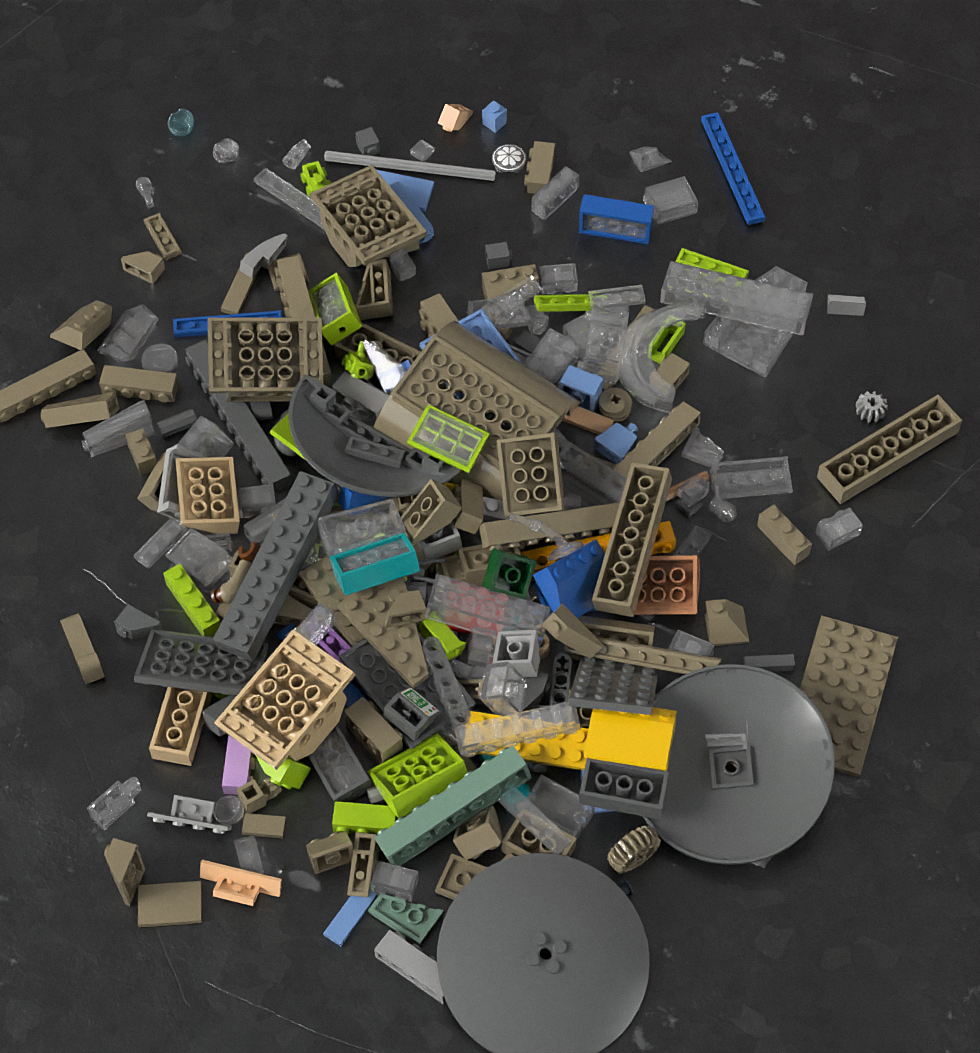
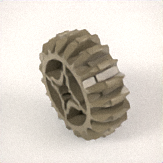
M650 826L638 827L636 830L626 834L611 848L607 858L610 862L609 864L618 873L631 871L643 864L657 851L661 840Z

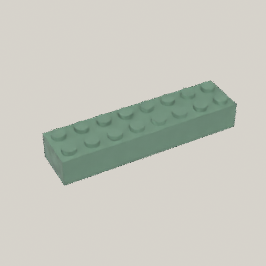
M513 745L509 748L506 747L493 759L484 761L481 767L475 771L471 770L466 773L459 782L451 783L447 790L441 794L433 795L429 802L423 806L415 807L408 816L397 819L390 828L382 829L374 839L393 869L396 870L530 780L532 777L527 764Z

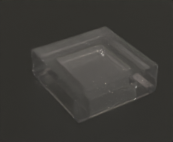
M420 140L410 150V154L422 162L435 152V148L423 140Z

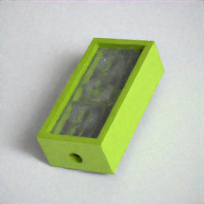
M337 272L308 290L315 318H321L322 334L331 346L362 327L348 286Z

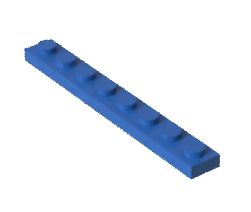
M719 113L703 115L701 117L702 124L747 224L751 225L765 221V215Z

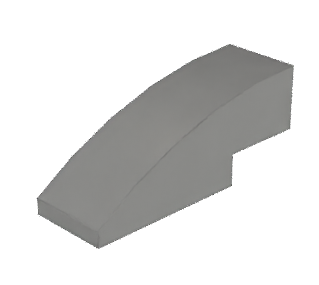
M281 234L256 246L241 260L240 272L252 278L261 266L268 269L285 248L288 235Z

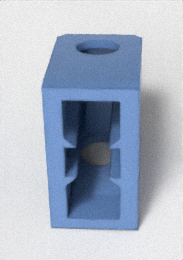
M615 423L594 439V449L614 464L620 463L629 451L632 452L636 448L637 436L635 434L638 432V427L630 423L625 428L621 424Z

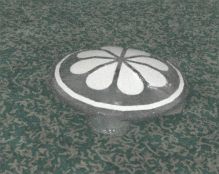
M502 145L493 152L492 162L495 170L498 172H520L526 163V154L522 148L516 145Z

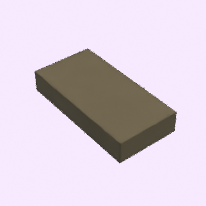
M245 813L242 835L283 839L286 817Z

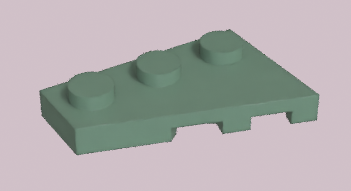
M381 893L368 909L371 915L419 946L422 945L444 914V910H435L419 903L417 905L405 902L404 899Z

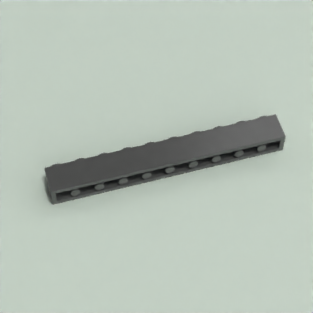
M203 340L186 348L187 356L185 360L189 367H193L196 379L201 380L204 392L209 393L208 343L206 340ZM209 393L212 405L218 407L221 419L227 421L226 425L229 432L235 434L236 443L245 450L243 452L246 459L252 461L254 472L262 477L261 482L264 488H268L273 494L292 485L291 474L246 403L227 402V393Z

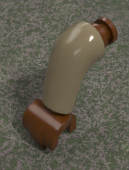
M253 541L249 551L243 546L239 547L238 554L242 560H240L232 578L228 582L223 583L220 588L212 590L211 597L214 603H232L261 547L258 542L255 543Z

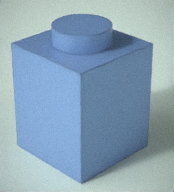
M492 101L482 110V124L496 133L507 123V109L497 102Z

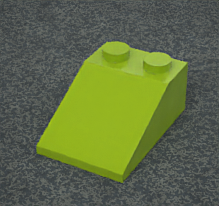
M256 756L263 771L271 777L270 781L287 789H291V787L300 789L311 770V767L300 760L293 761L289 757L275 770Z

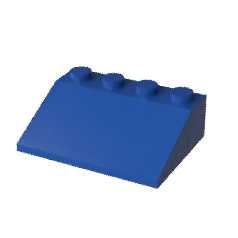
M597 539L533 574L552 611L563 603L578 618L594 608L592 598L605 557V553Z

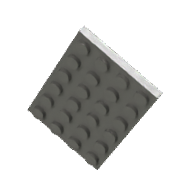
M151 629L134 676V682L215 692L225 695H238L265 663L268 644H262L254 662L219 649L213 641L214 637Z
M419 632L418 635L429 678L414 689L438 708L441 713L415 741L389 721L394 729L396 728L403 736L402 740L410 749L433 736L476 706L475 701ZM366 638L339 655L340 661L355 673L354 679L383 715L384 708L398 692L410 686Z
M581 656L569 696L568 706L651 715L660 669Z

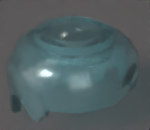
M179 109L176 113H172L167 123L169 131L175 136L190 134L194 127L193 114L185 109Z

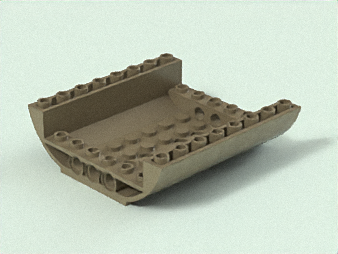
M453 321L444 326L431 338L391 391L373 429L413 450L414 447L408 445L407 441L429 404L490 433L471 471L467 473L461 470L459 474L448 482L458 485L461 479L483 486V497L503 501L497 440L553 433L565 415L570 417L580 401L465 326ZM445 381L449 384V387L447 389H440L438 387L439 383ZM462 392L465 396L463 399L457 400L454 398V394ZM488 412H493L496 417L494 420H487L485 415ZM431 417L428 418L425 426L439 432L443 425L442 422ZM505 422L510 423L512 426L508 431L501 428V425ZM447 425L442 434L457 440L461 431ZM422 429L418 438L431 444L436 437L435 434L425 429ZM464 434L460 443L474 449L479 440ZM440 437L436 446L450 452L454 443ZM460 446L457 447L454 455L468 461L472 454L471 451Z

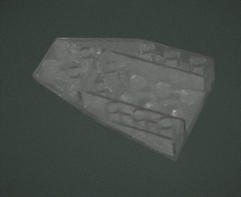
M777 266L731 296L704 332L703 345L766 378L796 330L808 282Z

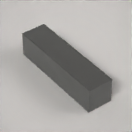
M794 654L744 656L743 665L761 668L770 672L794 671Z

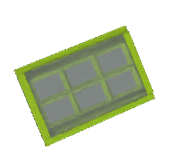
M428 404L412 431L407 444L469 473L486 444L490 433Z

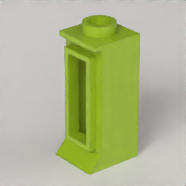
M669 316L650 343L647 358L661 364L662 360L669 356L682 335H684L686 323ZM669 333L672 334V338L662 353L657 351Z
M437 610L430 613L426 612L424 621L418 622V632L444 663L461 655L466 642H462L456 637L440 616L436 614Z

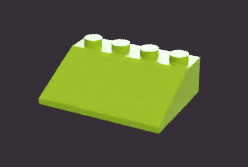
M436 733L413 749L409 748L370 769L367 773L393 813L398 818L409 815L415 807L423 806L429 802L433 795L441 794L447 790L451 783L462 780L468 771L464 760Z

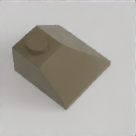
M726 599L705 602L704 616L710 647L749 643L743 606Z

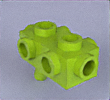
M319 161L302 165L303 173L300 176L303 184L307 183L308 185L306 186V191L309 197L310 193L331 184L330 180H326V170L324 167H321Z
M360 341L357 352L349 350L348 355L346 354L343 357L342 365L346 366L345 370L350 372L352 377L359 380L362 378L368 380V378L372 377L374 368L365 356L367 343Z

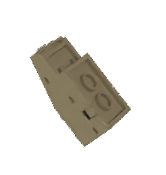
M483 545L459 548L458 555L443 557L445 559L444 562L435 563L436 580L448 583L447 587L439 585L445 592H448V590L476 593L495 592L482 586L492 553L490 548L483 549ZM501 546V550L520 554L518 547L509 548L508 546Z

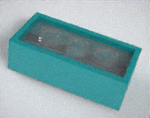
M405 533L330 556L334 576L345 596L420 571L416 551Z

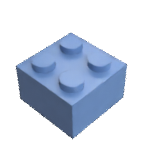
M569 365L560 381V389L579 400V407L595 413L599 405V397L603 391V378L597 374L586 372L579 367Z

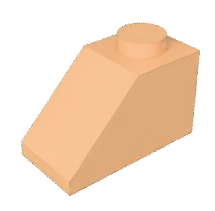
M445 104L438 123L443 125V129L449 132L460 130L474 111L460 104Z

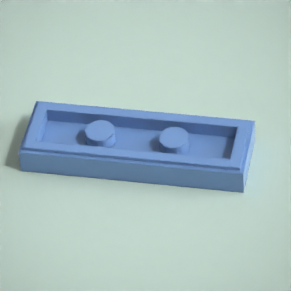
M370 890L368 898L350 896L324 931V936L342 946L376 900L377 894Z

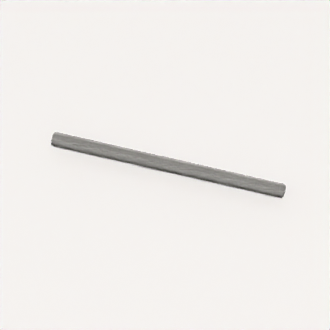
M328 150L325 151L324 155L326 161L365 166L373 165V167L494 181L496 177V171Z

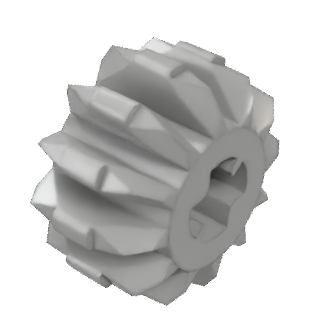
M868 391L865 395L861 394L856 402L857 415H861V420L866 418L868 423L871 420L877 422L879 419H883L888 410L887 399H882V394L876 395L875 391L872 394Z

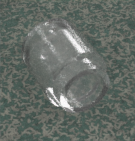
M715 496L708 505L710 512L725 523L733 521L737 516V507L722 497Z

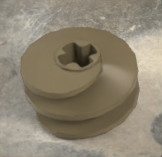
M609 388L603 391L599 397V409L605 417L614 420L616 423L621 422L630 415L632 400L626 391L619 388Z

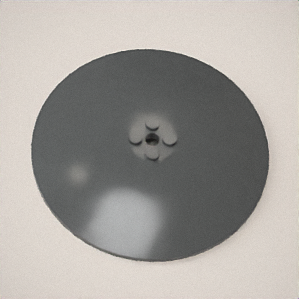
M726 664L705 667L683 675L667 685L654 697L653 707L677 711L661 820L643 816L646 823L654 829L663 841L687 856L701 861L726 865L746 864L767 859L781 853L800 840L813 827L823 812L831 793L835 769L834 749L828 727L821 713L798 687L785 678L761 668L748 665ZM729 763H733L737 766V770L729 773L725 769Z
M548 853L523 854L499 861L484 869L471 879L455 897L443 920L439 934L437 970L442 993L453 1016L471 1038L490 1052L598 1053L613 1043L624 1032L642 1003L649 977V948L643 924L632 902L617 884L604 873L580 860L563 855ZM542 949H547L551 952L549 960H543L540 957L539 952Z

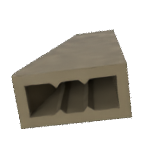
M116 391L47 405L42 409L41 420L45 423V427L49 428L110 419L120 409Z

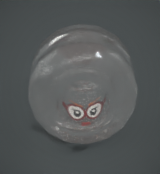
M225 138L214 145L213 156L222 164L231 162L239 155L238 144L230 138Z

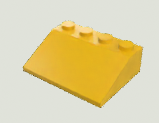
M653 707L651 715L593 709L584 758L666 770L675 732L677 711Z

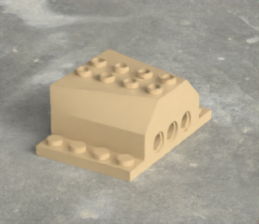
M292 630L214 723L218 728L277 770L287 757L297 761L312 754L337 725L347 700L343 690L354 678L355 673L295 630Z

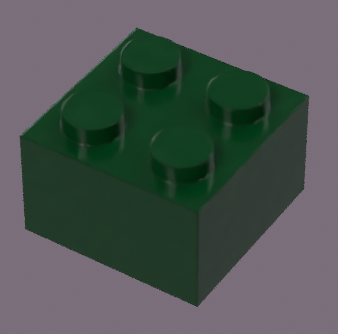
M493 548L482 586L491 591L526 599L537 561L528 556Z

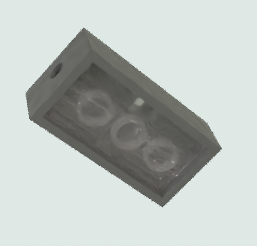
M338 725L332 729L318 748L308 755L334 803L335 801L351 802L366 793V789L373 787Z

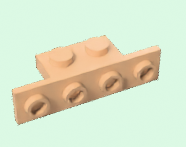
M201 861L200 878L217 882L213 890L214 897L253 906L259 892L277 897L281 895L282 879L210 861Z

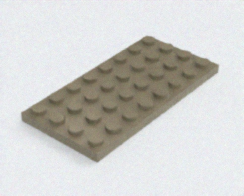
M821 615L800 690L814 703L828 727L834 749V770L860 778L898 637Z

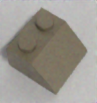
M493 805L456 829L453 842L465 861L470 858L476 859L488 849L493 850L501 844L503 832Z
M346 831L332 833L324 839H314L310 844L306 845L315 874L352 862L353 846Z

